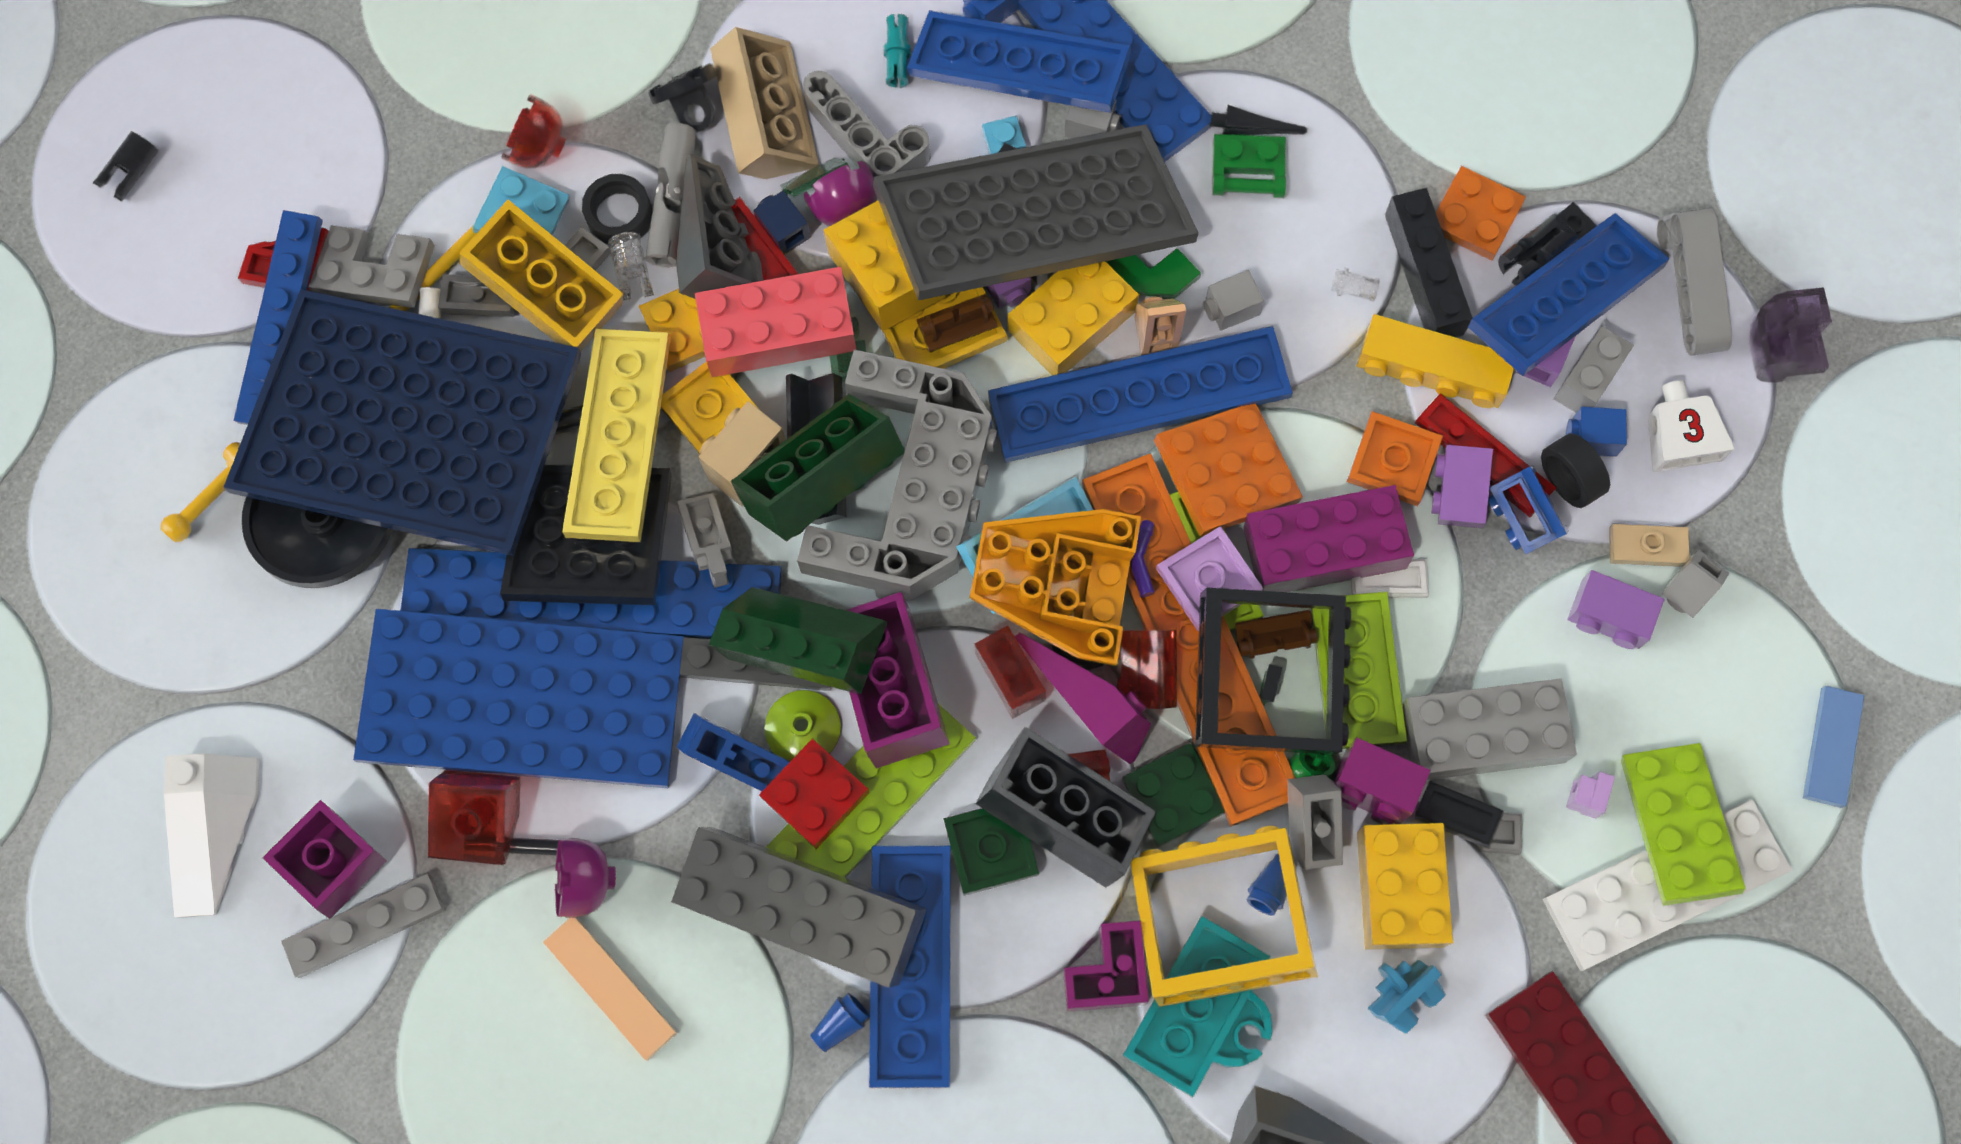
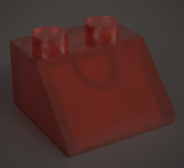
M444 770L430 781L428 858L504 865L508 858L520 814V777Z

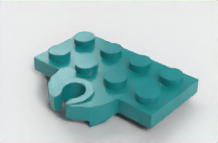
M1201 916L1166 979L1268 960L1271 956ZM1252 990L1159 1007L1156 1001L1153 1000L1122 1056L1193 1098L1212 1063L1226 1068L1243 1067L1263 1055L1257 1048L1247 1049L1243 1047L1238 1040V1033L1243 1026H1252L1259 1032L1262 1039L1270 1041L1272 1037V1015L1265 1002L1253 993Z

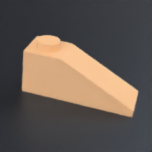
M1151 297L1143 300L1142 303L1136 304L1134 318L1141 356L1179 347L1186 314L1185 303L1173 298L1163 300L1161 297Z

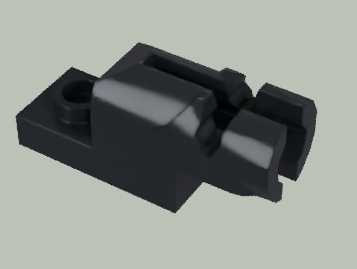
M1572 202L1559 214L1551 215L1536 229L1530 231L1517 244L1503 253L1498 259L1499 268L1504 275L1517 264L1522 265L1518 271V276L1511 282L1517 286L1597 225Z

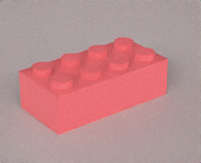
M841 267L695 293L706 363L712 377L853 352L854 349L857 350Z

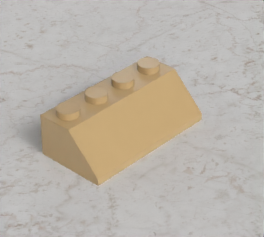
M739 27L733 28L712 46L710 50L714 68L718 75V86L738 174L769 179L815 169L819 166L790 41Z

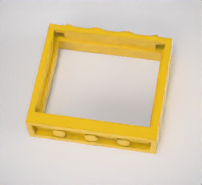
M1265 826L1257 829L1255 834L1241 837L1239 834L1234 833L1219 836L1216 842L1201 844L1197 841L1180 844L1176 850L1166 852L1160 849L1146 850L1140 853V857L1132 859L1131 869L1152 994L1159 1007L1318 977L1291 842L1286 828L1279 829L1277 826ZM1278 849L1299 954L1165 979L1147 875Z

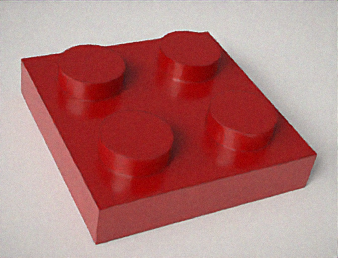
M812 738L759 794V797L817 850L870 791Z

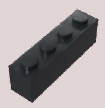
M1427 187L1392 196L1385 212V218L1423 328L1452 337L1464 335L1473 317Z

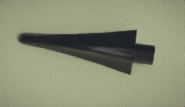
M1231 105L1227 106L1225 114L1211 112L1210 127L1223 128L1222 135H1304L1307 133L1305 126L1274 120Z

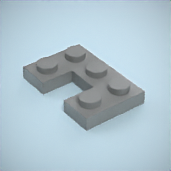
M330 226L308 287L312 292L351 300L414 308L435 247L430 238L397 234L387 263L383 265L360 262L369 239L364 229Z

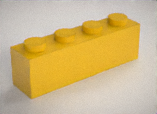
M1373 314L1367 328L1356 366L1363 368L1366 373L1372 376L1383 377L1386 375L1400 379L1401 383L1410 387H1428L1445 397L1454 398L1458 396L1472 400L1474 405L1482 408L1500 407L1507 396L1514 368L1490 347Z

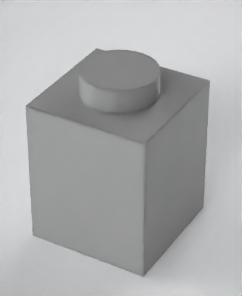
M1116 100L1111 113L1070 106L1065 119L1064 137L1072 139L1118 130L1121 115L1115 114Z
M1246 270L1209 285L1206 300L1203 304L1209 320H1215L1220 331L1259 316L1264 299L1250 271Z
M1698 549L1669 581L1662 595L1667 598L1668 603L1675 610L1681 613L1686 612L1694 618L1723 586L1729 572Z

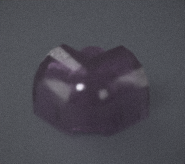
M1824 287L1786 291L1774 295L1756 312L1750 325L1749 347L1758 380L1769 383L1783 382L1790 376L1824 373L1829 368L1821 333L1832 322Z

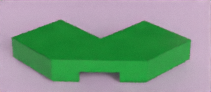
M1178 248L1151 269L1137 255L1105 261L1141 296L1175 299L1200 279L1201 272Z

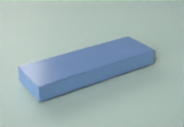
M1830 686L1821 688L1803 799L1838 808H1843L1847 805L1865 695Z

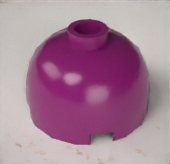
M857 162L860 168L852 171L848 164L816 181L812 185L815 192L811 196L807 191L804 193V200L818 221L826 226H831L877 201V195L873 188L874 176L866 162Z
M568 838L567 840L558 841L555 871H557V884H555L556 915L565 918L587 916L595 912L604 903L607 890L615 889V866H608L606 855L602 849L588 840Z

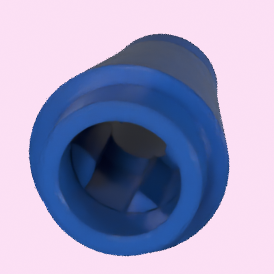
M1279 854L1275 855L1274 859L1248 888L1249 896L1247 902L1257 911L1270 916H1274L1277 910L1283 909L1287 897Z
M847 993L843 998L838 997L810 1036L821 1050L827 1052L831 1047L833 1048L865 1027L864 1022L870 1015L856 997Z

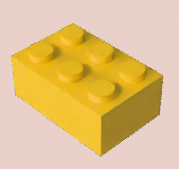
M879 200L823 230L829 256L837 267H841L843 276L882 332L946 297L942 295L918 300Z
M1105 261L1057 271L1008 313V332L1052 376L1067 373L1135 313L1139 294Z
M1444 823L1364 825L1357 831L1365 950L1444 948L1452 944L1453 935Z

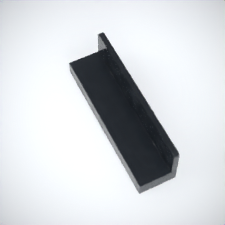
M792 373L786 375L787 439L843 398L841 376L831 373L812 380H806ZM846 497L837 503L830 512L821 515L812 523L820 525L847 518Z

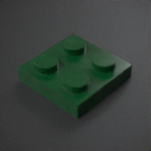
M1191 743L1123 776L1121 779L1131 796L1156 811L1147 829L1157 848L1225 813L1214 785Z
M983 808L943 818L964 896L1039 876L1030 839Z

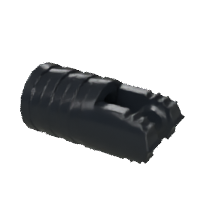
M131 131L93 183L100 188L104 187L119 168L127 175L115 189L113 197L122 202L159 150L148 140Z

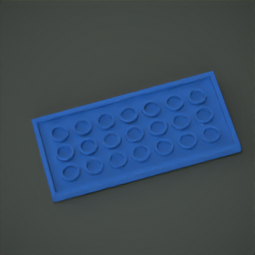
M376 609L353 760L359 763L668 788L684 636Z

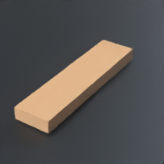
M569 918L543 942L646 1061L677 1034L674 1028L577 918Z

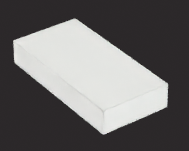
M1426 559L1412 560L1405 570L1360 578V576L1354 577L1351 580V593L1353 595L1387 592L1388 598H1428Z

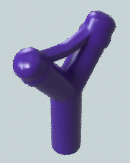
M1143 520L1140 524L1136 553L1130 561L1137 588L1142 598L1155 593L1144 559L1155 527L1154 523L1149 520Z

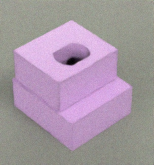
M1598 772L1592 777L1579 776L1573 781L1566 808L1581 812V814L1595 819L1605 814L1615 776L1603 772Z

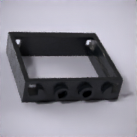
M1205 588L1200 593L1195 747L1330 755L1342 752V746L1347 745L1349 735L1348 724L1343 722V707L1348 706L1350 694L1349 685L1344 683V668H1348L1350 663V647L1345 645V630L1349 629L1351 623V609L1346 607V596ZM1222 603L1329 609L1326 739L1218 733Z

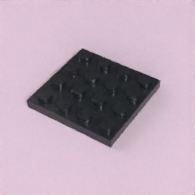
M544 465L514 556L506 555L500 591L502 600L655 605L672 478L670 468L651 469L641 542L565 538L562 530L573 466Z

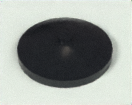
M246 497L242 510L244 541L255 561L279 581L301 588L330 587L357 576L379 557L393 529L249 497Z

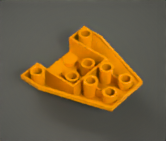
M1099 509L984 522L969 598L1076 658L1116 666L1123 626H1120L1130 561L1136 553L1141 516Z

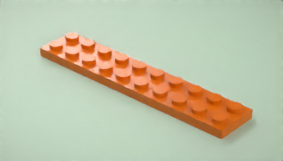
M1150 453L1082 479V487L1093 510L1106 509L1141 516V522L1149 520L1155 525L1144 556L1155 593L1148 597H1140L1131 565L1129 566L1126 588L1195 744L1199 631L1194 627L1156 570L1159 563L1189 546L1191 542ZM1222 616L1218 733L1277 736L1225 618ZM1196 747L1224 808V814L1230 827L1288 804L1287 779H1294L1295 776L1284 752Z

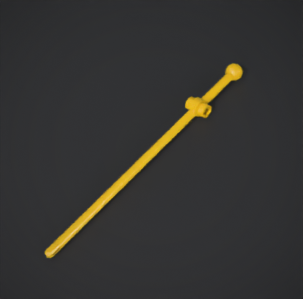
M472 227L426 271L421 288L432 287L460 259L459 252L476 235V233H473ZM391 305L389 308L407 311L410 307ZM239 442L229 444L223 452V458L226 460L227 467L179 514L175 513L164 517L160 530L171 540L181 542L187 539L191 533L190 524L225 491L224 484L240 446Z

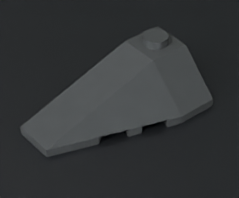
M692 154L686 158L676 259L679 293L695 299V293L764 281L757 252H750L744 238L749 234L744 223H738L732 206L735 204V200L721 167Z
M1254 1086L1240 1108L1230 1144H1371L1292 1097L1258 1086Z

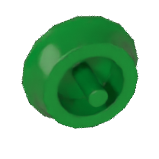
M1294 753L1290 759V766L1296 778L1325 774L1332 782L1334 781L1336 776L1335 761L1330 754Z

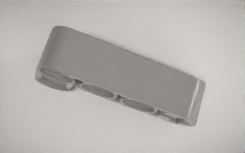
M814 71L805 77L803 91L809 112L858 168L860 167L857 162H866L873 176L876 177L922 168L928 164L930 160L929 137L926 130L917 125L906 126L887 140L831 75L824 71ZM839 116H848V117H849V118H848L847 120H845V121H836V120H835V119H836L837 117H839ZM864 140L871 142L867 146L856 145L858 142ZM918 145L921 147L916 151H910L906 149L908 146ZM884 165L893 167L892 170L887 172L878 170Z
M1713 208L1676 212L1661 217L1657 223V237L1659 245L1663 250L1672 249L1685 349L1691 356L1728 351L1732 344V331L1717 215Z

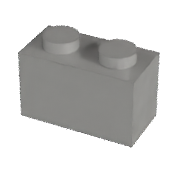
M1601 326L1559 389L1554 400L1577 413L1580 407H1594L1634 345Z
M1325 774L1287 779L1289 838L1294 858L1305 870L1343 865L1341 789Z

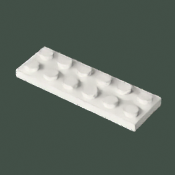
M1753 800L1723 813L1746 887L1744 893L1792 871ZM1645 850L1542 900L1579 970L1583 971L1742 894L1663 906L1648 853Z

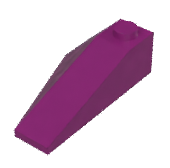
M1019 632L1014 638L1102 746L1127 763H1133L1138 756L1151 725L1142 713L1147 709L1143 702L1132 691L1127 695L1109 682Z

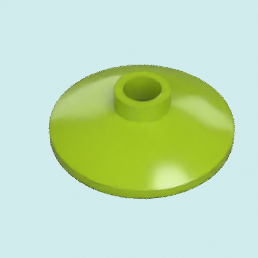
M809 690L793 691L779 698L770 708L765 720V737L772 752L788 761H791L812 738L831 754L840 738V717L835 706L825 696ZM799 719L807 720V729L797 731L794 728L796 721Z

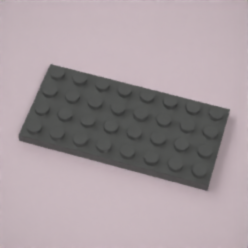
M1146 124L876 176L873 181V188L918 300L1195 243L1199 234Z

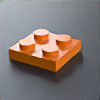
M1461 166L1436 211L1444 238L1493 261L1526 196Z
M1372 411L1347 482L1368 490L1396 485L1399 500L1418 507L1443 435Z

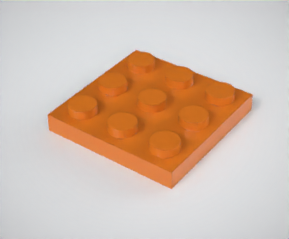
M1257 404L1240 406L1158 433L1154 439L1200 537L1207 535L1220 526L1222 529H1226L1245 522L1247 513L1294 505L1303 498Z

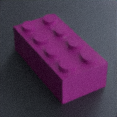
M1396 485L1247 513L1243 526L1254 575L1263 587L1262 591L1292 592L1349 581L1359 576L1364 578L1405 570L1414 557Z
M902 592L846 610L883 619L887 622L862 694L849 692L865 752L877 769L949 745V739L914 619Z

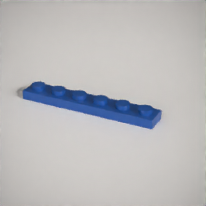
M286 210L282 212L233 420L239 424L248 425L300 289L307 290L323 222L318 216Z

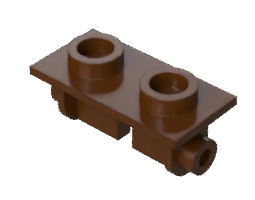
M985 294L916 319L929 353L998 327L992 313L994 311L992 302L989 297L986 298Z
M1310 610L1235 623L1238 650L1242 657L1249 656L1250 659H1253L1256 655L1277 652L1278 649L1289 650L1300 647L1308 649L1311 648V644L1318 642L1316 630L1312 628Z

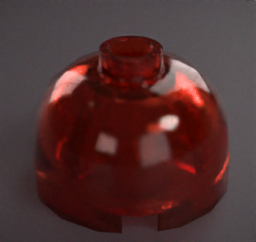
M530 93L527 101L533 103L531 109L522 108L506 146L512 148L511 154L504 152L501 159L525 169H536L545 165L551 156L559 158L567 139L561 136L563 122L554 106Z

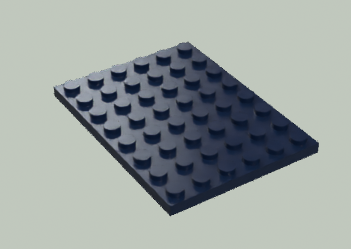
M300 289L224 488L231 494L514 556L582 353L578 347Z

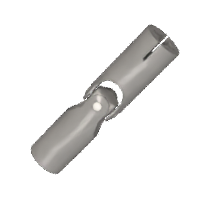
M669 123L664 127L658 167V187L655 193L645 256L648 263L656 264L658 267L668 268L676 266L686 158L690 154L693 155L696 138L695 129L682 123ZM677 206L676 212L670 211L668 207Z

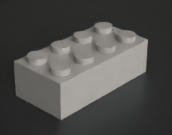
M1562 678L1408 697L1402 704L1409 761L1431 770L1427 780L1562 764L1577 755Z

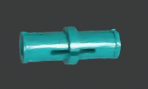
M894 14L886 18L887 43L883 47V54L887 58L886 84L893 88H897V78L900 79V88L908 84L907 59L911 56V46L908 44L909 19L903 14H898V27L897 23H895Z

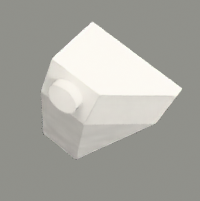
M206 753L165 756L164 800L175 917L217 915L232 872L231 864L238 844H242L246 833L243 830L250 810H254L258 799V758Z

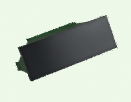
M1269 664L1267 671H1265L1259 694L1264 706L1266 703L1274 702L1282 671L1280 666Z

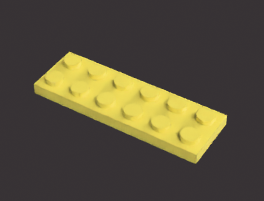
M595 329L562 530L565 538L641 542L671 341L669 333Z

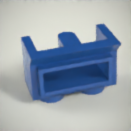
M1533 465L1491 486L1490 490L1493 495L1488 497V501L1496 516L1499 517L1504 514L1511 527L1505 530L1512 546L1515 550L1522 548L1525 554L1569 532L1566 525L1563 526L1557 515L1549 494L1545 493L1539 482ZM1518 483L1523 488L1546 531V534L1532 541L1528 539L1503 493L1504 490Z

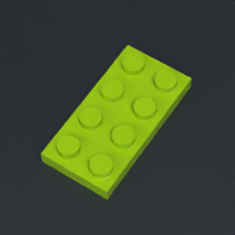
M1388 593L1341 595L1346 596V607L1351 609L1350 627L1348 630H1345V645L1350 647V663L1348 668H1344V683L1349 685L1350 694L1348 706L1343 707V722L1348 724L1349 735L1347 745L1342 746V749H1348L1356 737L1375 746L1405 744L1407 737ZM1310 608L1312 626L1316 630L1318 642L1315 643L1326 732L1329 609Z
M1701 743L1623 755L1621 758L1622 768L1662 905L1667 906L1743 894L1746 887Z

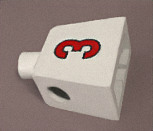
M1682 380L1673 381L1662 386L1665 402L1658 404L1648 417L1653 472L1723 461L1734 450V446L1712 398L1707 395L1689 398L1685 383Z

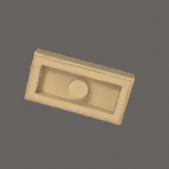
M1612 524L1609 527L1610 564L1683 567L1690 559L1689 527Z

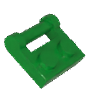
M1214 134L1212 195L1223 196L1224 192L1273 194V198H1284L1286 189V137ZM1224 174L1273 175V180L1225 178Z

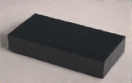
M1429 781L1414 816L1415 819L1424 823H1444V831L1489 849L1503 818L1504 810Z

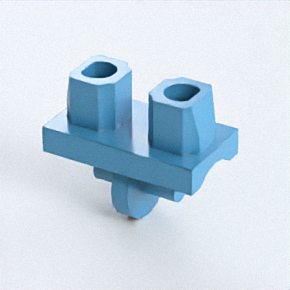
M1417 960L1411 966L1407 962L1402 961L1395 969L1387 963H1383L1378 968V971L1384 980L1375 987L1381 996L1368 1009L1376 1018L1406 1034L1418 1023L1419 1018L1409 1008L1418 998L1425 1006L1431 1008L1446 996L1437 980L1442 974L1435 966L1431 965L1429 967L1421 960Z

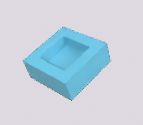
M1017 116L982 124V131L989 154L998 153L1004 143L1017 149L1026 147Z

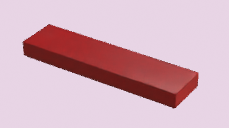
M1441 393L1415 421L1418 427L1443 435L1440 445L1446 448V445L1493 449L1490 486L1530 467ZM1535 472L1545 493L1547 492L1550 496L1556 487L1538 472ZM1520 483L1503 491L1507 500L1531 518L1535 511Z

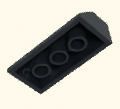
M1027 727L1022 729L998 763L975 803L1105 888L1126 874L1156 812Z

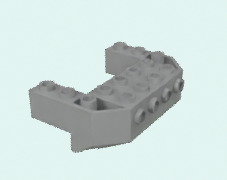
M854 349L845 380L847 395L850 394L866 404L914 414L882 541L808 525L805 529L797 563L802 574L875 590L876 597L880 599L902 592L905 600H913L958 573L962 557L956 546L971 538V536L967 535L970 522H976L980 507V500H976L979 486L985 487L989 465H986L985 461L988 451H994L998 430L992 429V415L964 373Z

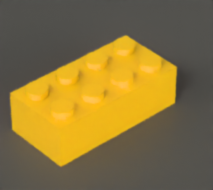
M509 199L459 252L460 264L554 342L578 347L581 352L594 338L595 329H602L622 306L624 294Z

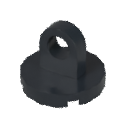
M708 63L703 67L701 65L673 77L665 85H656L649 90L648 95L653 104L669 99L678 121L691 126L696 132H700L710 126L715 117L714 106L704 83L718 75L713 64ZM690 104L699 105L703 109L704 120L702 122H695L689 117L688 107Z

